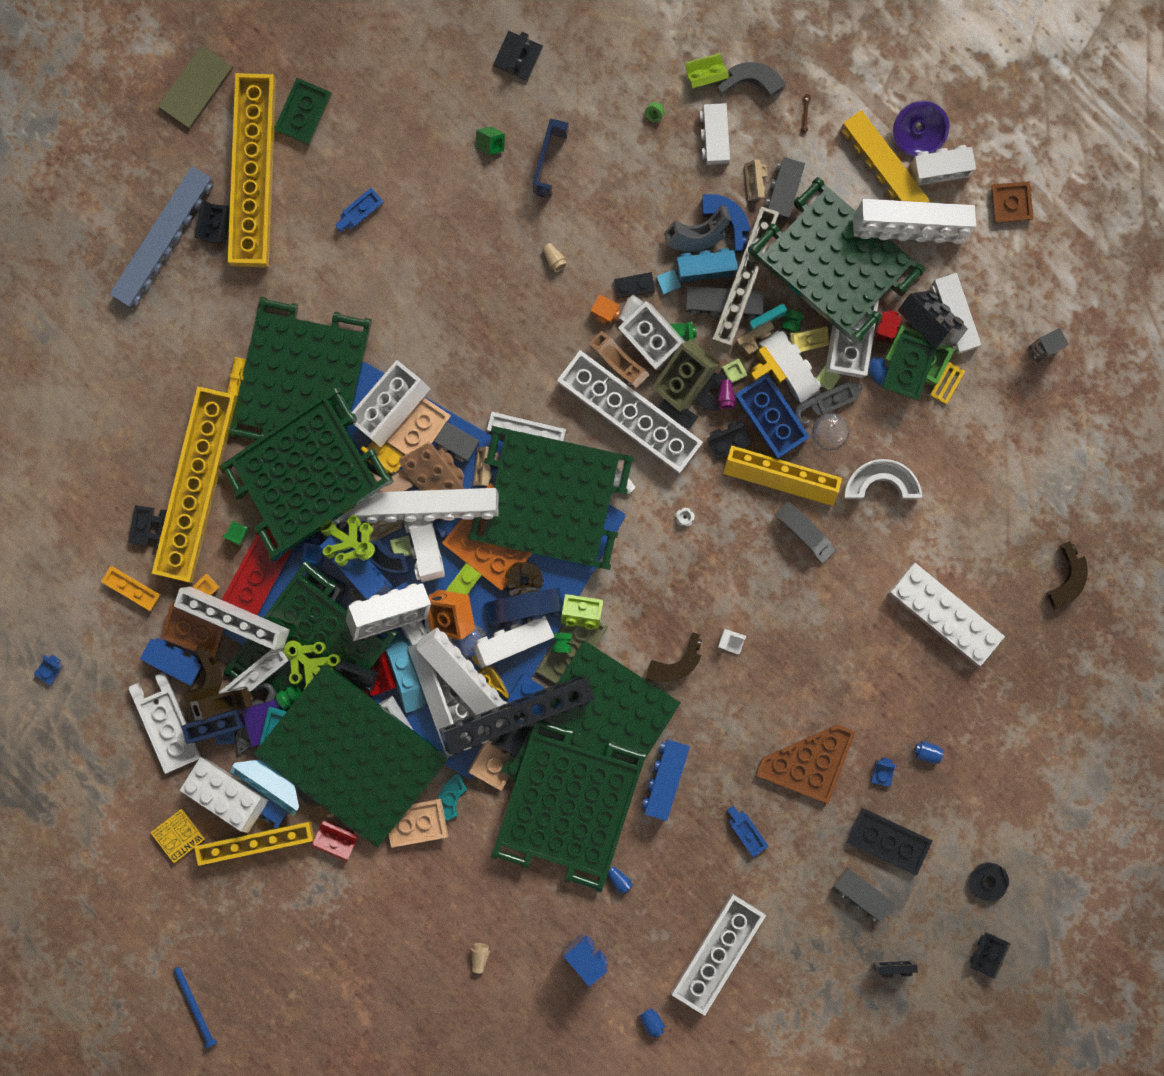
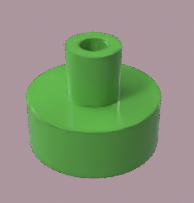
M652 102L645 109V116L651 122H659L665 115V110L660 103Z

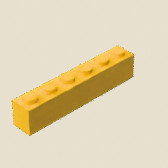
M862 109L842 124L841 131L846 139H851L854 143V150L859 155H863L866 166L870 170L873 169L877 174L876 179L881 185L884 184L887 187V193L891 199L929 203V198Z
M732 445L723 471L725 475L834 506L842 481L841 477Z
M308 821L201 844L194 848L197 863L200 866L314 841L315 837L312 823Z

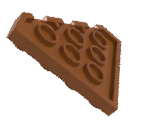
M835 725L762 758L756 776L829 804L856 731Z

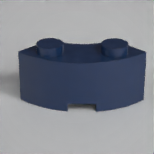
M380 539L370 542L375 547L374 554L369 558L374 565L391 573H411L405 553L391 552L386 548L383 540Z

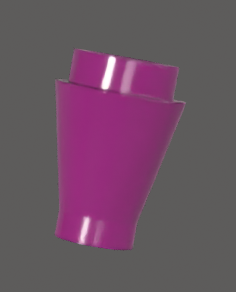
M721 380L717 404H719L720 409H732L736 403L732 381Z

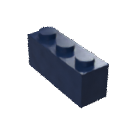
M241 709L181 726L186 744L246 727Z

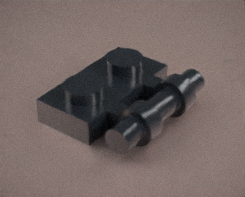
M135 505L128 543L149 546V540L154 539V547L158 548L167 510L160 509L158 517L154 516L155 508ZM153 522L158 523L156 534L151 533Z

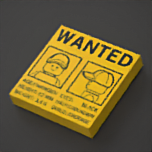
M183 809L179 810L151 832L173 863L177 862L205 840Z

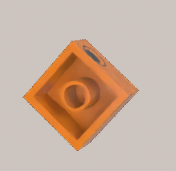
M438 589L428 597L431 603L427 616L430 632L438 628L448 638L462 640L475 630L469 595Z

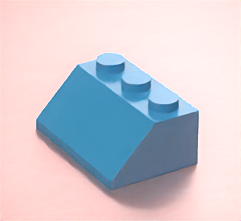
M729 248L719 249L716 253L701 251L699 255L684 253L680 254V257H677L676 260L680 283L736 276L738 271L734 250L729 251Z

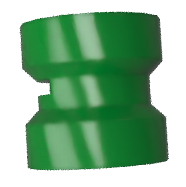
M787 310L785 313L786 319L782 323L781 329L791 333L800 332V322L803 321L804 314L794 310Z
M553 633L554 645L552 646V652L571 653L569 643L572 639V633Z
M291 684L287 687V690L278 692L276 698L280 706L287 710L302 692L297 685Z

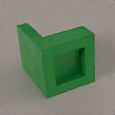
M491 126L477 129L475 147L488 155L504 152L505 133Z
M232 520L227 533L223 534L222 537L243 546L251 529Z

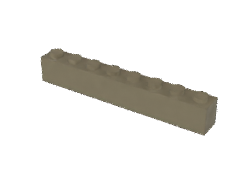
M763 206L760 208L710 347L712 349L729 354L761 265L748 252V247L751 244H755L762 237L770 224H776L779 215L777 211ZM769 240L760 249L762 253L766 251Z

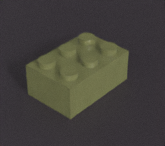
M692 340L686 341L679 346L652 386V389L681 412L692 405L720 363Z

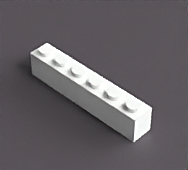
M192 587L180 588L174 604L179 609L273 650L284 648L290 631L285 627Z
M435 628L419 639L416 649L476 715L507 703L500 698L495 688H491L486 682L485 677L474 669L473 664L463 657L459 648L453 646L444 632ZM503 718L497 720L496 727H500L503 724Z

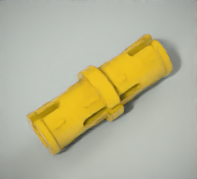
M234 357L231 374L229 373L230 380L227 393L238 397L241 381L244 378L243 370L246 359Z

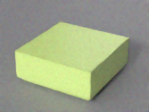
M739 359L722 367L724 374L728 380L732 381V384L747 376Z
M825 365L816 379L821 384V387L829 390L835 386L841 375L825 372Z
M409 535L390 540L393 553H405L407 556L412 555Z

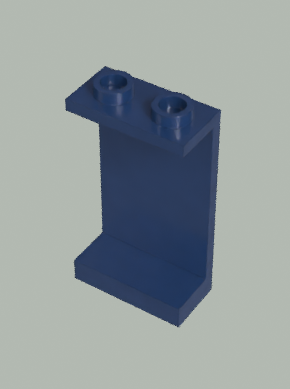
M552 118L549 120L533 181V192L543 198H547V196L552 197L553 193L552 185L540 182L552 135L567 139L569 133V123Z

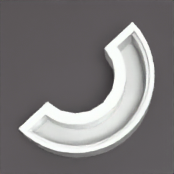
M776 331L759 342L758 346L760 348L766 346L787 378L785 380L791 393L798 403L801 404L820 394L819 388H821V384L813 377L810 371L812 369L810 363L806 359L803 360L799 355L801 353L799 347L796 344L792 345L783 331Z
M889 459L873 460L859 467L849 477L843 491V499H863L869 484L882 480L895 486L900 499L919 500L922 498L920 484L913 472L905 465Z
M416 519L414 522H404L406 532L411 534L414 548H411L413 558L417 559L414 569L417 580H421L423 583L445 577L432 521Z

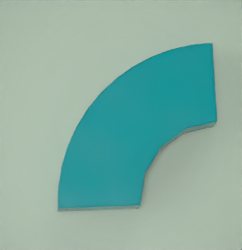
M460 773L455 774L445 783L438 799L442 800L445 821L458 816V799L461 794L467 791Z

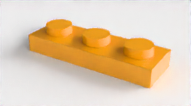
M114 566L109 567L101 581L149 611L153 610L161 594Z

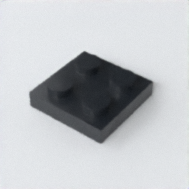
M913 961L874 962V971L882 975L883 978L893 977V974L909 977L913 976V973H918V966Z

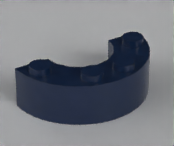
M554 588L485 603L489 626H493V629L505 627L504 623L512 622V624L522 623L523 619L528 617L532 621L542 619V615L549 614L550 617L560 616L563 610V602L560 588Z

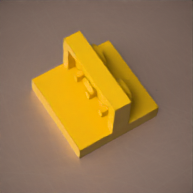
M766 346L759 349L756 356L761 363L752 368L749 377L750 381L753 383L765 374H769L775 384L779 386L787 378Z

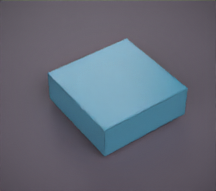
M675 270L656 277L663 295L681 288Z

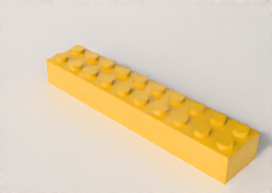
M235 73L228 263L230 266L269 267L276 78L274 74Z
M197 386L152 574L193 583L220 474L219 466L223 461L229 429L238 398L236 395Z

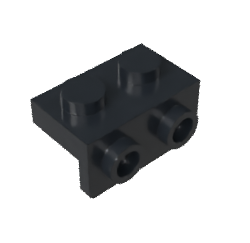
M202 201L194 237L206 243L224 244L230 217V207Z
M985 932L979 938L977 952L970 959V968L996 979L1011 943Z

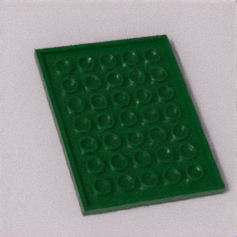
M584 640L556 684L584 675L589 679L595 699L589 701L590 703L586 706L573 707L572 711L561 714L560 712L555 714L554 718L544 722L563 728H572L573 732L569 741L571 745L605 755L608 742L613 741L616 745L637 752L644 751L647 757L681 702ZM571 691L568 694L569 700H571L574 697V691ZM557 698L551 700V707L556 705ZM531 726L517 757L510 755L501 768L503 773L516 780L533 726ZM540 728L537 733L559 741H563L564 738L562 735ZM615 752L612 753V758L634 765L637 763V759Z
M324 663L254 753L377 848L449 759L448 756L326 663Z

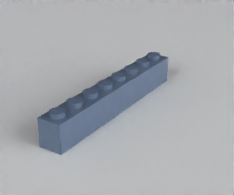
M191 166L110 292L113 298L131 309L140 303L142 299L141 294L144 290L149 289L152 284V277L154 274H158L163 266L161 263L171 255L173 251L172 246L181 239L184 227L190 225L193 220V213L201 207L202 199L212 191L214 181L211 177Z

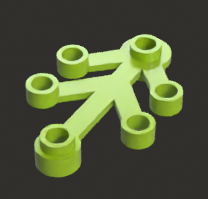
M356 515L350 516L347 520L349 536L338 530L334 522L320 530L324 535H333L343 542L333 546L327 545L323 549V554L328 559L333 558L337 552L350 548L355 549L345 554L339 553L336 555L335 562L339 566H345L348 560L355 558L367 560L374 554L375 547L369 542V535L373 532V528L369 523H363L360 526L361 520ZM359 526V530L362 533L360 543L357 541V528Z
M290 641L284 646V654L290 659L291 663L289 681L292 684H298L302 681V675L299 673V661L304 664L307 686L314 677L313 673L316 675L320 670V665L326 663L330 666H337L341 659L336 654L329 657L312 659L303 654L309 652L324 653L326 646L323 642L302 646L297 641ZM318 644L322 646V650L320 652L317 650ZM291 647H294L296 650L294 654L290 652ZM332 657H336L337 662L335 664L331 662ZM295 674L298 676V681L296 682L293 680Z

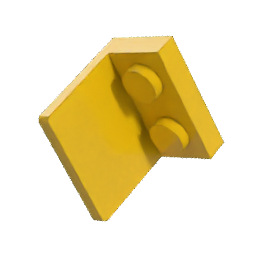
M372 441L367 448L364 446L361 448L363 453L375 449L378 453L377 457L388 475L394 476L402 467L399 464V460L404 455L388 442H385L380 447Z

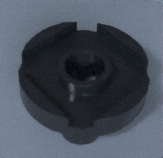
M714 372L696 397V402L704 409L709 411L721 410L719 404H717L720 381L728 380L723 374ZM710 387L718 389L715 397L712 394H708Z
M984 862L977 865L970 873V888L978 898L985 901H996L1005 895L1009 886V877L1005 869L998 864ZM988 876L990 879L994 878L991 887L984 884Z

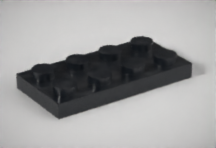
M861 808L846 843L916 876L933 842L929 838L864 808Z

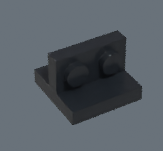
M508 30L493 66L528 81L543 49V45L529 40V34L521 32L518 35Z

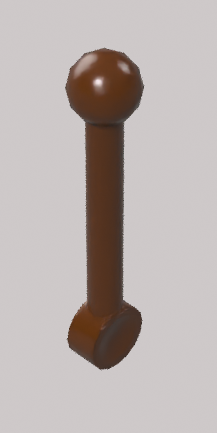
M805 94L803 98L805 107L803 126L801 127L802 133L808 131V105L811 100V95Z

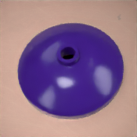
M922 100L907 105L899 112L894 121L893 137L895 143L904 153L913 157L925 151H928L929 154L935 153L936 150L943 146L948 137L950 128L948 116L939 105L931 101ZM917 123H921L918 128H915Z

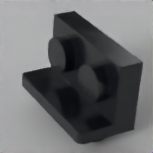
M736 421L727 425L728 429L722 432L721 429H717L710 433L711 436L707 440L716 460L727 456L731 445L742 449L752 445L743 422L739 424Z

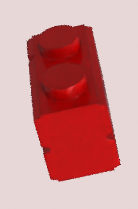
M892 310L882 313V319L877 323L873 335L874 339L887 344L891 343L896 337L897 328L902 319L898 316L897 312Z

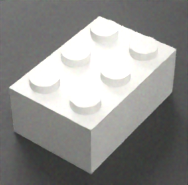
M966 145L957 146L955 150L949 151L947 148L938 149L936 153L931 154L928 151L920 152L910 164L912 177L919 186L968 178L976 170L972 147H966Z
M647 301L618 327L648 362L660 372L667 366L679 346L685 342L654 306Z

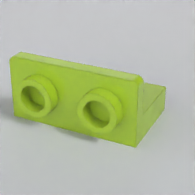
M721 53L685 63L688 81L692 88L729 78Z
M565 594L561 623L567 626L599 629L603 600Z

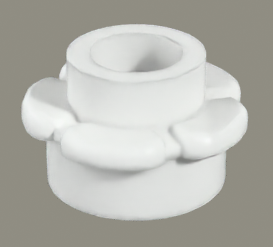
M682 508V510L677 511L676 521L680 526L684 525L687 527L692 524L695 516L689 508Z

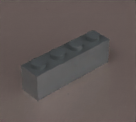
M688 286L685 311L689 312L690 315L708 313V316L720 317L731 289ZM751 291L742 316L753 320L762 315L764 292Z

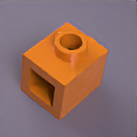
M599 294L590 314L596 316V320L604 325L606 322L611 324L613 320L616 321L621 313L619 311L620 305Z

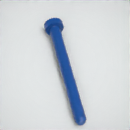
M179 966L174 968L176 978L205 1039L204 1047L206 1049L218 1042L216 1038H212Z

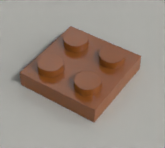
M1030 181L991 185L994 223L1034 219Z

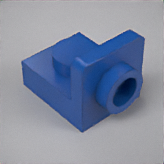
M312 535L305 540L301 564H304L307 560L312 566H321L323 549L320 545L326 541L325 538H321L319 535Z
M44 655V660L34 675L47 684L52 685L64 665L60 663L61 659L55 655Z
M882 757L881 761H875L871 783L891 787L894 769L897 766L892 764L893 760Z

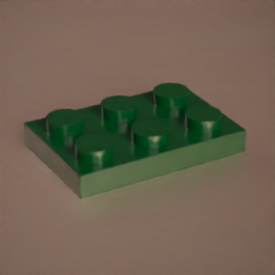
M296 78L274 130L310 146L332 92Z
M901 333L881 388L918 401L937 349L928 342Z

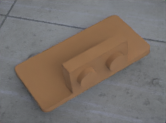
M430 442L404 455L399 460V464L419 491L464 489L462 486L464 481L463 471L455 466L453 458L449 453H446L443 448L437 451Z

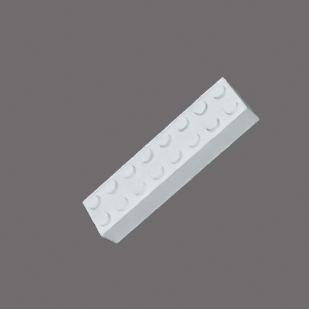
M581 350L557 380V384L677 474L682 472L703 443Z

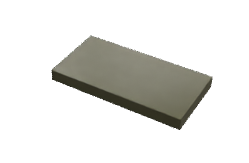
M201 45L158 107L190 129L230 74L233 66Z
M600 622L599 629H586L582 626H567L564 624L560 633H572V639L569 643L571 653L552 652L551 646L536 673L556 684L582 642L585 640L596 647L608 626Z

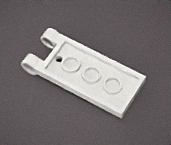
M162 672L155 675L161 692L144 698V693L139 683L129 686V691L166 774L200 759L201 755L195 742L186 744L181 726L187 724L175 697L167 674ZM155 699L159 700L158 705L154 704Z

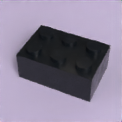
M930 290L910 293L897 310L935 349L955 346L968 330L964 325V321L951 312L950 307L943 304L938 299V296Z

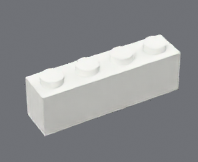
M957 273L934 280L933 286H931L932 292L938 296V299L943 304L949 306L951 312L964 321V325L968 328L955 346H951V348L956 351V354H960L981 346Z
M546 616L532 621L529 618L527 619V624L522 625V623L510 626L511 630L505 632L503 629L494 633V637L488 639L486 636L477 640V645L473 646L472 649L480 667L484 668L552 639L554 635Z

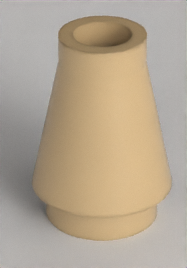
M552 243L542 248L551 270L559 272L567 266L566 258Z
M475 943L473 948H471L472 972L483 973L490 953L487 944Z

